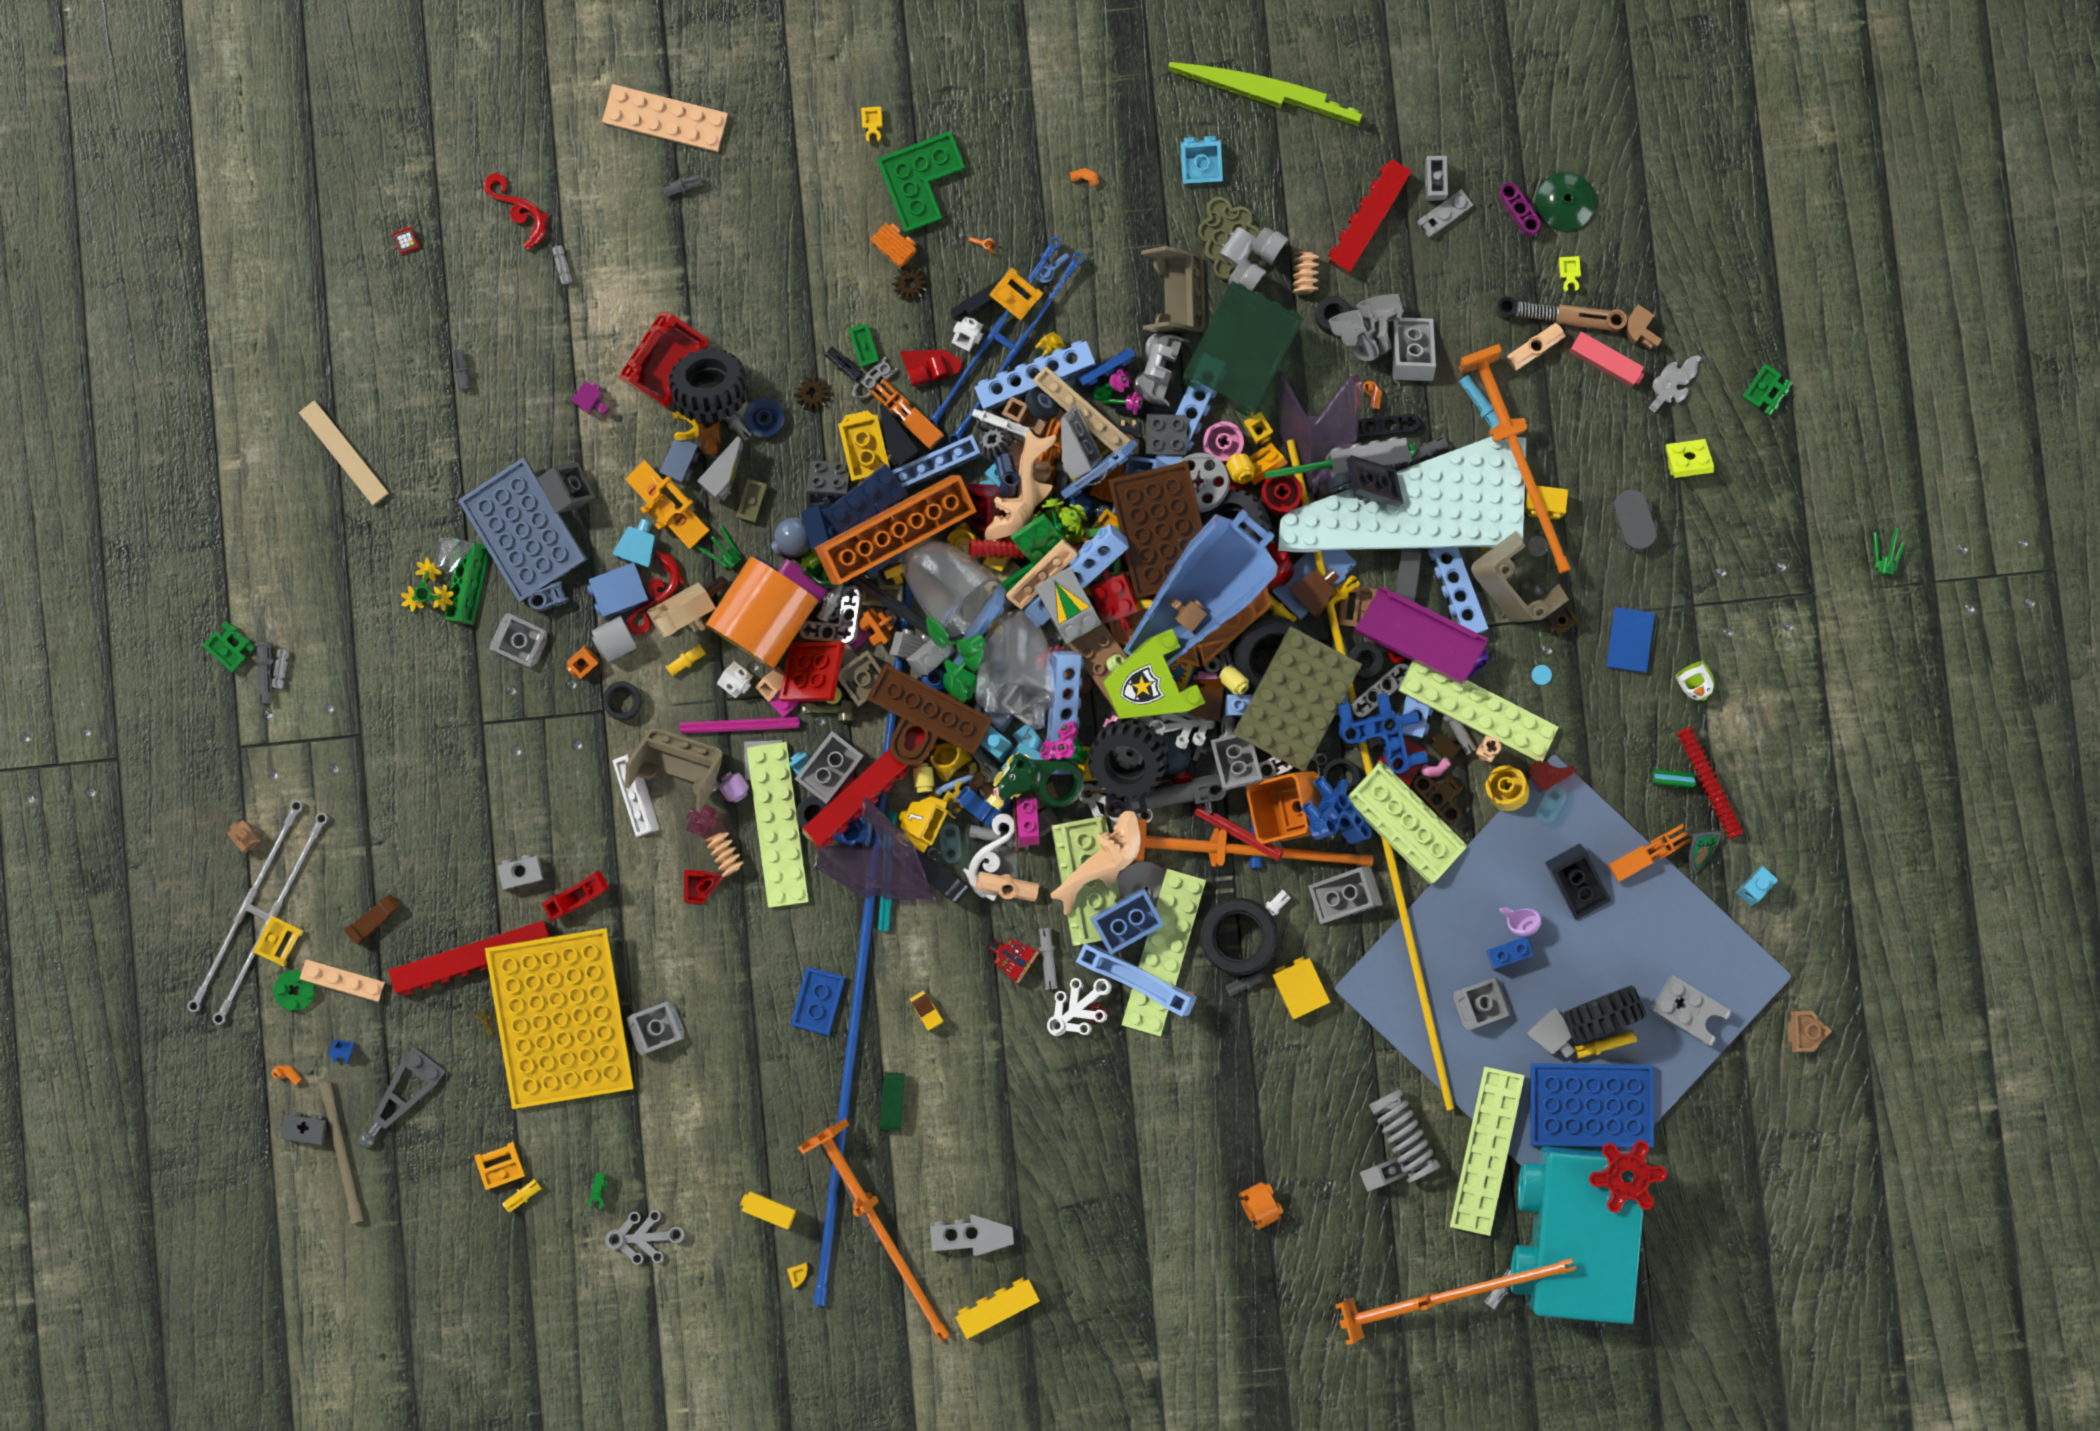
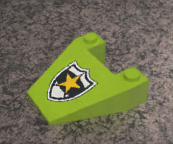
M1173 629L1165 630L1147 638L1103 681L1119 719L1183 713L1205 704L1197 685L1178 691L1163 655L1180 648Z

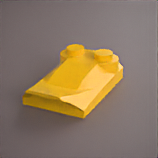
M868 410L846 415L838 426L852 483L863 481L883 464H887L890 468L878 416L873 415Z

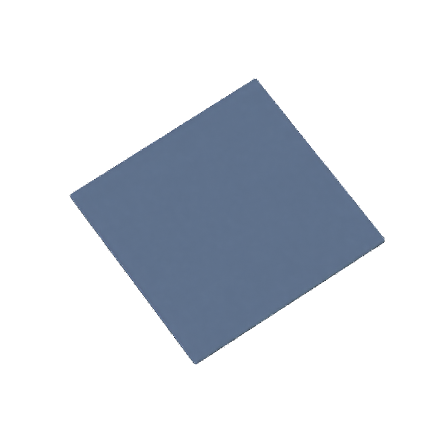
M1552 755L1527 781L1529 786L1528 802L1514 811H1499L1439 879L1431 884L1407 909L1453 1103L1473 1120L1484 1066L1525 1075L1508 1154L1520 1166L1525 1162L1538 1164L1539 1152L1543 1147L1530 1145V1063L1654 1065L1655 1125L1791 978V974L1666 857L1659 859V857L1655 858L1653 864L1617 883L1608 864L1643 845L1647 847L1651 843L1556 755ZM1581 843L1588 852L1611 901L1575 920L1544 862ZM1655 850L1650 851L1649 854L1651 855ZM1508 907L1512 911L1529 908L1537 911L1542 919L1541 925L1536 933L1527 936L1533 956L1493 970L1486 950L1523 938L1514 935L1510 931L1507 918L1501 914L1499 908ZM1399 918L1339 981L1334 989L1441 1090L1401 918ZM1674 975L1731 1010L1732 1014L1729 1019H1721L1712 1015L1706 1020L1705 1026L1707 1031L1715 1037L1713 1046L1701 1043L1649 1011L1670 976ZM1496 977L1502 985L1509 1004L1510 1016L1467 1030L1462 1025L1460 1015L1453 1001L1454 992ZM1630 985L1636 988L1646 1012L1644 1019L1595 1038L1596 1040H1601L1634 1030L1637 1042L1603 1051L1599 1055L1592 1054L1580 1059L1577 1058L1575 1051L1567 1058L1559 1050L1550 1055L1525 1035L1553 1008H1556L1563 1017L1564 1012ZM1681 999L1675 1000L1677 1009L1683 1006ZM1572 1038L1567 1042L1574 1048L1575 1046L1590 1043L1591 1040L1579 1045L1574 1043ZM1552 1146L1602 1151L1603 1146ZM1617 1147V1149L1621 1153H1629L1633 1147Z

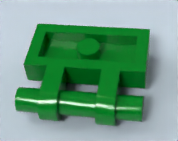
M1764 364L1742 398L1758 409L1762 403H1765L1767 408L1764 410V413L1771 416L1779 408L1782 398L1788 395L1790 392L1789 388L1793 383L1788 379L1783 384L1779 383L1778 380L1781 374L1767 364ZM1774 388L1777 390V393L1771 399L1768 397V394Z
M225 621L221 627L226 632L220 635L215 631L202 646L234 673L246 659L241 652L246 649L252 653L256 647L248 637H244L238 632V628L235 625H230ZM231 637L239 643L236 647L228 642Z

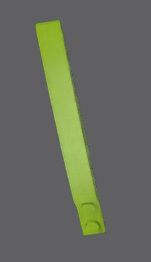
M1169 62L1168 71L1280 109L1284 101L1355 126H1359L1362 114L1354 108L1345 109L1336 102H1325L1327 96L1325 93L1292 83L1223 68Z

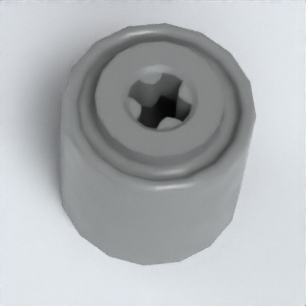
M621 616L592 630V639L601 657L605 658L607 662H611L637 649L635 641Z

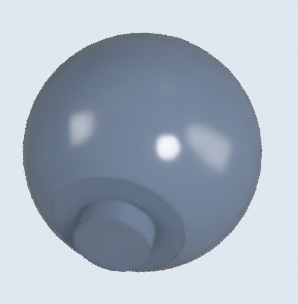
M788 518L777 526L774 533L775 541L771 543V547L777 556L780 557L784 554L787 557L797 558L810 551L811 547L803 519Z

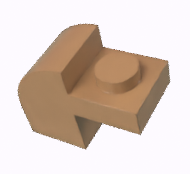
M1639 304L1627 319L1625 325L1626 336L1633 345L1640 339L1643 346L1655 350L1662 339L1646 329L1654 315Z
M1012 396L1002 412V415L1007 420L1009 419L1014 423L1030 427L1032 433L1042 437L1051 421H1043L1036 418L1028 410L1026 403Z

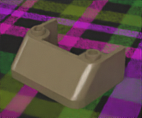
M1170 246L1142 250L1141 255L1154 258V269L1158 274L1164 276L1165 314H1159L1156 317L1155 324L1145 325L1143 330L1165 334L1202 332L1205 329L1204 262L1201 255Z
M1517 531L1472 564L1471 571L1510 621L1542 620L1567 602L1569 598L1561 585L1558 584L1541 598L1527 606L1506 581L1515 570L1514 563L1510 558L1526 546Z
M651 729L646 733L626 763L625 788L629 789L637 776L649 779L656 776L658 771L694 782L693 793L697 795L696 811L700 812L713 792L722 762V751L719 748L661 729Z

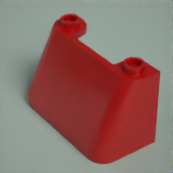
M661 312L622 369L619 379L667 408L668 405L670 406L673 403L669 386V375L676 363H679L680 358L683 356L687 357L688 353L692 351L694 353L698 352L699 349L707 350L710 340L673 314Z

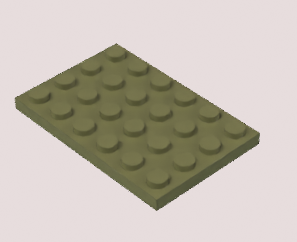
M1290 626L1238 722L1233 735L1305 772L1338 710V705L1343 701L1362 664Z

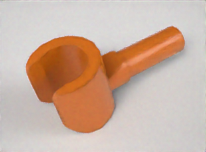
M969 238V242L983 246L990 254L994 253L990 246H998L991 238L986 240Z

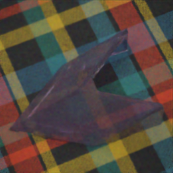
M1277 371L1278 436L1288 453L1287 441L1295 440L1300 465L1326 461L1325 458L1332 449L1337 447L1347 449L1357 441L1362 379L1356 373H1352L1320 416H1308L1291 389L1288 377L1282 371ZM1328 468L1302 473L1304 482L1313 497L1321 484L1330 476Z
M866 796L863 798L862 818L873 825L879 839L872 849L828 846L825 848L823 846L818 850L815 847V868L862 897L871 898L872 895L883 896V899L916 901L917 898L928 899V902H936L914 844Z

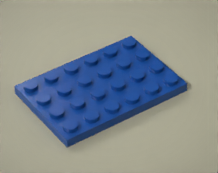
M1530 1063V1145L1604 1146L1607 1143H1613L1616 1147H1633L1635 1142L1643 1140L1647 1142L1649 1147H1654V1065Z

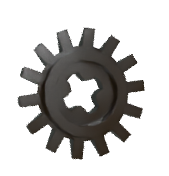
M904 266L905 272L898 269L897 271L900 276H893V278L897 279V282H892V286L897 285V288L893 291L894 293L900 291L899 298L905 295V301H908L909 296H912V300L915 301V295L921 298L920 291L926 292L927 290L922 287L928 284V281H922L926 274L920 276L921 269L914 272L915 266L911 267V271H908L907 266ZM913 278L915 286L906 288L905 280Z
M813 375L812 381L809 380L808 376L805 377L806 383L802 380L799 381L802 386L795 387L800 392L795 393L794 396H800V399L796 402L797 404L803 402L801 408L804 409L808 405L809 411H812V406H815L816 410H819V404L823 407L826 406L823 400L829 401L830 398L825 396V394L830 393V390L824 389L828 386V383L821 384L823 378H820L817 382L816 376ZM810 388L818 391V394L813 399L810 395L806 394L810 391Z

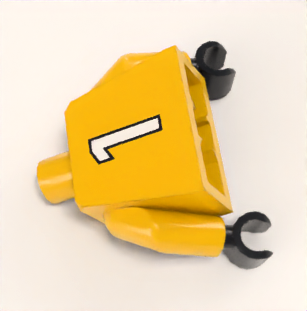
M933 796L925 798L920 802H912L907 811H901L899 819L902 822L900 826L905 830V837L909 845L922 853H927L932 861H937L932 858V853L938 852L941 854V852L937 848H929L928 845L932 846L948 812L945 809L949 810L952 816L959 817V813L953 811V809L962 808L957 802L948 804V801Z

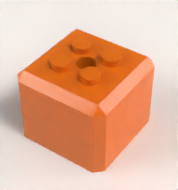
M1314 771L1290 773L1248 785L1246 793L1258 842L1261 844L1284 842L1312 835L1310 820L1304 811L1299 812L1296 809V804L1300 801L1302 807L1305 803L1312 801L1318 809L1322 795L1316 786L1313 785V782L1319 777Z

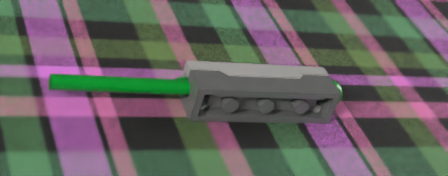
M1392 437L1385 442L1375 440L1368 443V445L1354 444L1347 449L1337 447L1331 450L1325 458L1326 461L1265 471L1264 475L1266 479L1328 468L1332 478L1341 473L1348 472L1346 459L1351 455L1398 469L1408 466L1416 449L1412 443L1407 442L1406 438Z

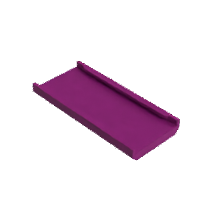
M1382 586L1379 587L1377 594L1362 619L1354 628V632L1461 685L1467 680L1488 642V638Z

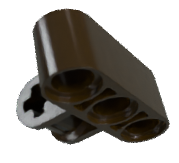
M1450 773L1438 785L1426 775L1417 777L1413 783V789L1445 824H1454L1459 820L1460 810L1451 800L1465 787L1458 784L1453 778V774ZM1419 780H1425L1428 783L1427 790H1420L1418 788ZM1433 795H1439L1442 798L1440 805L1432 803L1431 798ZM1451 809L1455 812L1456 817L1454 820L1446 818V810Z

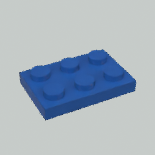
M1132 348L1125 349L1075 379L1078 385L1088 387L1098 381L1097 377L1100 375L1106 377L1115 372L1114 367L1118 365L1123 367L1131 363L1135 353Z

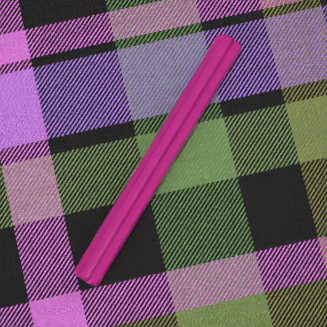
M799 717L681 722L679 729L682 734L792 729L800 727Z

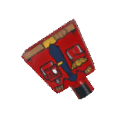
M994 939L988 948L998 955L994 963L1018 985L1040 953L1013 939H1009L1005 945Z

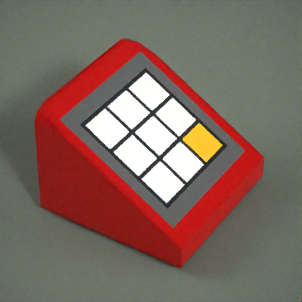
M412 227L392 233L400 254L420 248Z

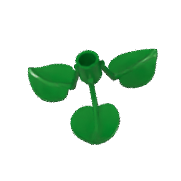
M928 615L926 625L931 640L942 649L947 645L957 644L958 652L963 658V662L952 675L948 672L944 674L943 682L948 693L954 699L964 704L968 698V693L965 685L957 678V673L965 665L972 671L979 669L986 642L978 633L969 639L964 637L960 640L949 641V635L946 630Z

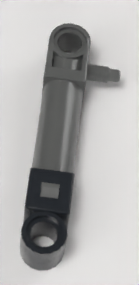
M1213 774L1191 778L1192 782L1157 787L1150 794L1146 793L1141 798H1137L1136 795L1134 799H1127V796H1123L1121 799L1117 798L1116 794L1111 793V795L1108 794L1105 798V808L1110 817L1118 818L1125 811L1140 814L1146 813L1147 809L1195 801V804L1204 803L1206 813L1211 814L1213 812L1212 801L1224 798L1226 790L1223 791L1219 775ZM1214 785L1220 786L1217 790L1211 789ZM1114 802H1117V803L1120 804V805L1117 806V807L1111 806V804L1114 803Z

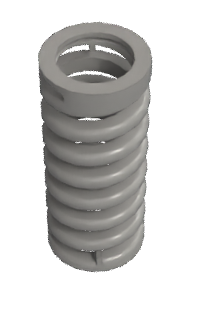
M1399 1089L1369 1104V1107L1374 1115L1389 1111L1377 1120L1379 1125L1394 1121L1383 1128L1382 1133L1384 1135L1400 1130L1387 1139L1388 1144L1405 1140L1392 1149L1393 1154H1399L1411 1149L1397 1159L1398 1164L1414 1160L1402 1169L1404 1174L1410 1173L1407 1182L1410 1183L1441 1166L1437 1159L1427 1160L1432 1156L1433 1150L1430 1148L1422 1150L1428 1145V1140H1417L1423 1135V1130H1413L1418 1125V1121L1416 1119L1408 1120L1413 1115L1411 1109L1402 1111L1408 1106V1101L1405 1099L1400 1100L1403 1091Z

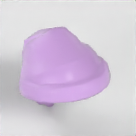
M1508 907L1499 908L1501 914L1506 916L1508 927L1514 935L1519 937L1530 936L1536 933L1541 925L1542 919L1534 909L1526 908L1512 911Z

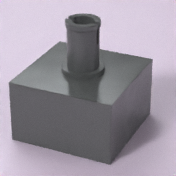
M578 462L553 467L538 477L555 514L580 509L595 499L593 491Z

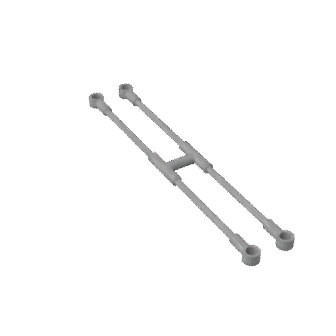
M294 800L291 802V810L284 822L285 825L253 887L250 888L234 919L235 922L204 983L199 987L194 999L189 1001L187 1005L189 1011L198 1012L201 1009L200 1003L207 991L206 988L246 913L249 912L265 920L259 932L260 935L270 916H277L283 905L282 901L314 839L317 838L323 825L328 823L329 818L325 813H318L316 815V823L310 833V838L278 900L275 901L268 913L251 903L289 826H292L297 814L304 808L301 801ZM295 803L300 804V808L298 810L294 809ZM324 815L325 821L320 823L319 817ZM251 951L228 998L224 1000L219 1012L214 1014L213 1022L215 1024L222 1025L226 1022V1014L232 1004L231 1001L256 953ZM194 1002L197 1003L195 1010L191 1008V1004ZM218 1015L223 1017L220 1023L216 1021Z

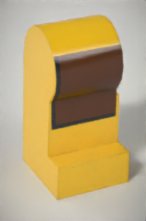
M924 991L910 998L911 1003L928 1031L944 1022Z

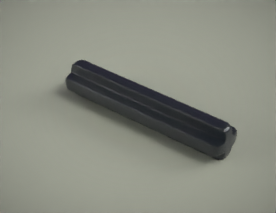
M1116 404L1115 413L1141 417H1147V414L1174 415L1173 409L1142 405L1141 409H1138L1137 415H1134L1133 411L1127 410L1126 404Z

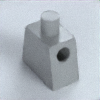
M1556 1008L1549 1011L1525 1033L1529 1039L1550 1055L1559 1050L1567 1058L1575 1051L1567 1042L1572 1037L1563 1017Z

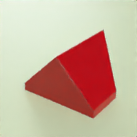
M684 870V903L705 904L706 899L724 878L722 877L723 873Z

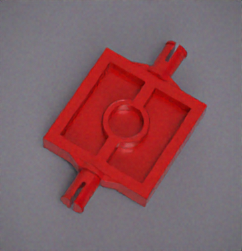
M1105 568L1101 572L1103 579L1091 584L1089 589L1103 624L1113 620H1120L1124 631L1129 630L1132 627L1127 617L1140 611L1141 608L1127 573L1110 575L1108 568Z

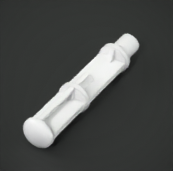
M974 409L972 416L980 419L981 422L992 424L1005 431L1021 435L1024 438L1026 430H1031L1030 427L988 413L986 410Z

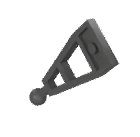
M413 1046L400 1063L372 1118L376 1122L368 1132H364L359 1136V1145L366 1149L372 1147L375 1142L374 1137L382 1127L387 1129L430 1092L446 1071ZM406 1067L428 1083L407 1103L393 1093ZM391 1099L401 1108L385 1121L381 1118V1115Z

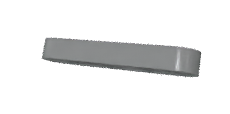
M1406 664L1394 666L1350 704L1352 717L1356 719L1362 718L1378 706V701H1370V692H1374L1376 695L1388 693L1390 696L1400 687L1409 666ZM1400 670H1403L1402 676L1395 679L1394 676L1399 674ZM1384 680H1388L1391 683L1390 690L1384 689ZM1365 703L1366 706L1361 708L1360 712L1357 713V706Z

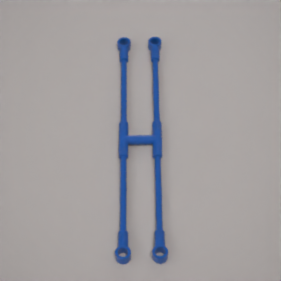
M1052 237L1049 240V246L1041 256V260L1026 280L1029 284L1033 281L1045 261L1047 262L1052 253L1060 248L1061 241L1058 237ZM1053 240H1057L1059 244L1057 246H1052L1051 242ZM1076 252L1073 254L1072 261L1065 270L1064 276L1016 343H1013L999 333L1006 323L1010 312L1006 310L1003 316L999 317L980 345L981 348L943 404L928 419L929 421L935 422L937 427L938 421L946 411L945 408L994 339L1011 350L997 374L1004 372L1010 366L1068 277H1071L1078 265L1084 262L1082 253ZM1076 256H1081L1082 260L1080 262H1076L1074 258ZM1021 288L1018 293L1023 295L1025 290ZM978 400L956 432L949 436L948 441L950 444H952V437H957L958 441L961 440L960 438L969 427L968 424L973 418L972 413L974 409L978 410L981 406L980 400Z

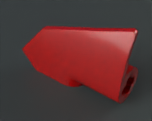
M946 350L900 351L913 387L931 380L940 381L959 374L963 364L961 359Z

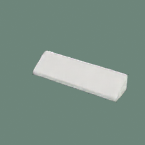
M627 754L612 761L635 835L639 837L658 831L660 828L644 778L637 776L630 788H625L626 763L632 756V754Z

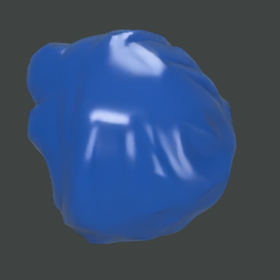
M862 815L858 820H852L847 824L849 827L841 835L838 833L833 837L837 842L851 846L855 845V843L866 841L868 837L866 819Z

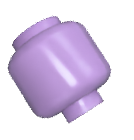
M728 772L720 778L722 782L718 788L727 801L736 803L748 795L747 790L749 786L740 773L732 774Z

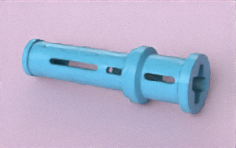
M1470 375L1462 378L1459 384L1478 407L1480 417L1487 421L1491 427L1490 430L1499 424L1492 404L1487 401Z

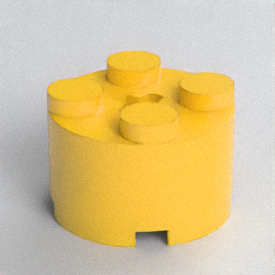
M1503 765L1495 768L1490 773L1491 775L1486 781V791L1493 805L1500 811H1514L1528 802L1529 786L1524 774L1519 769Z

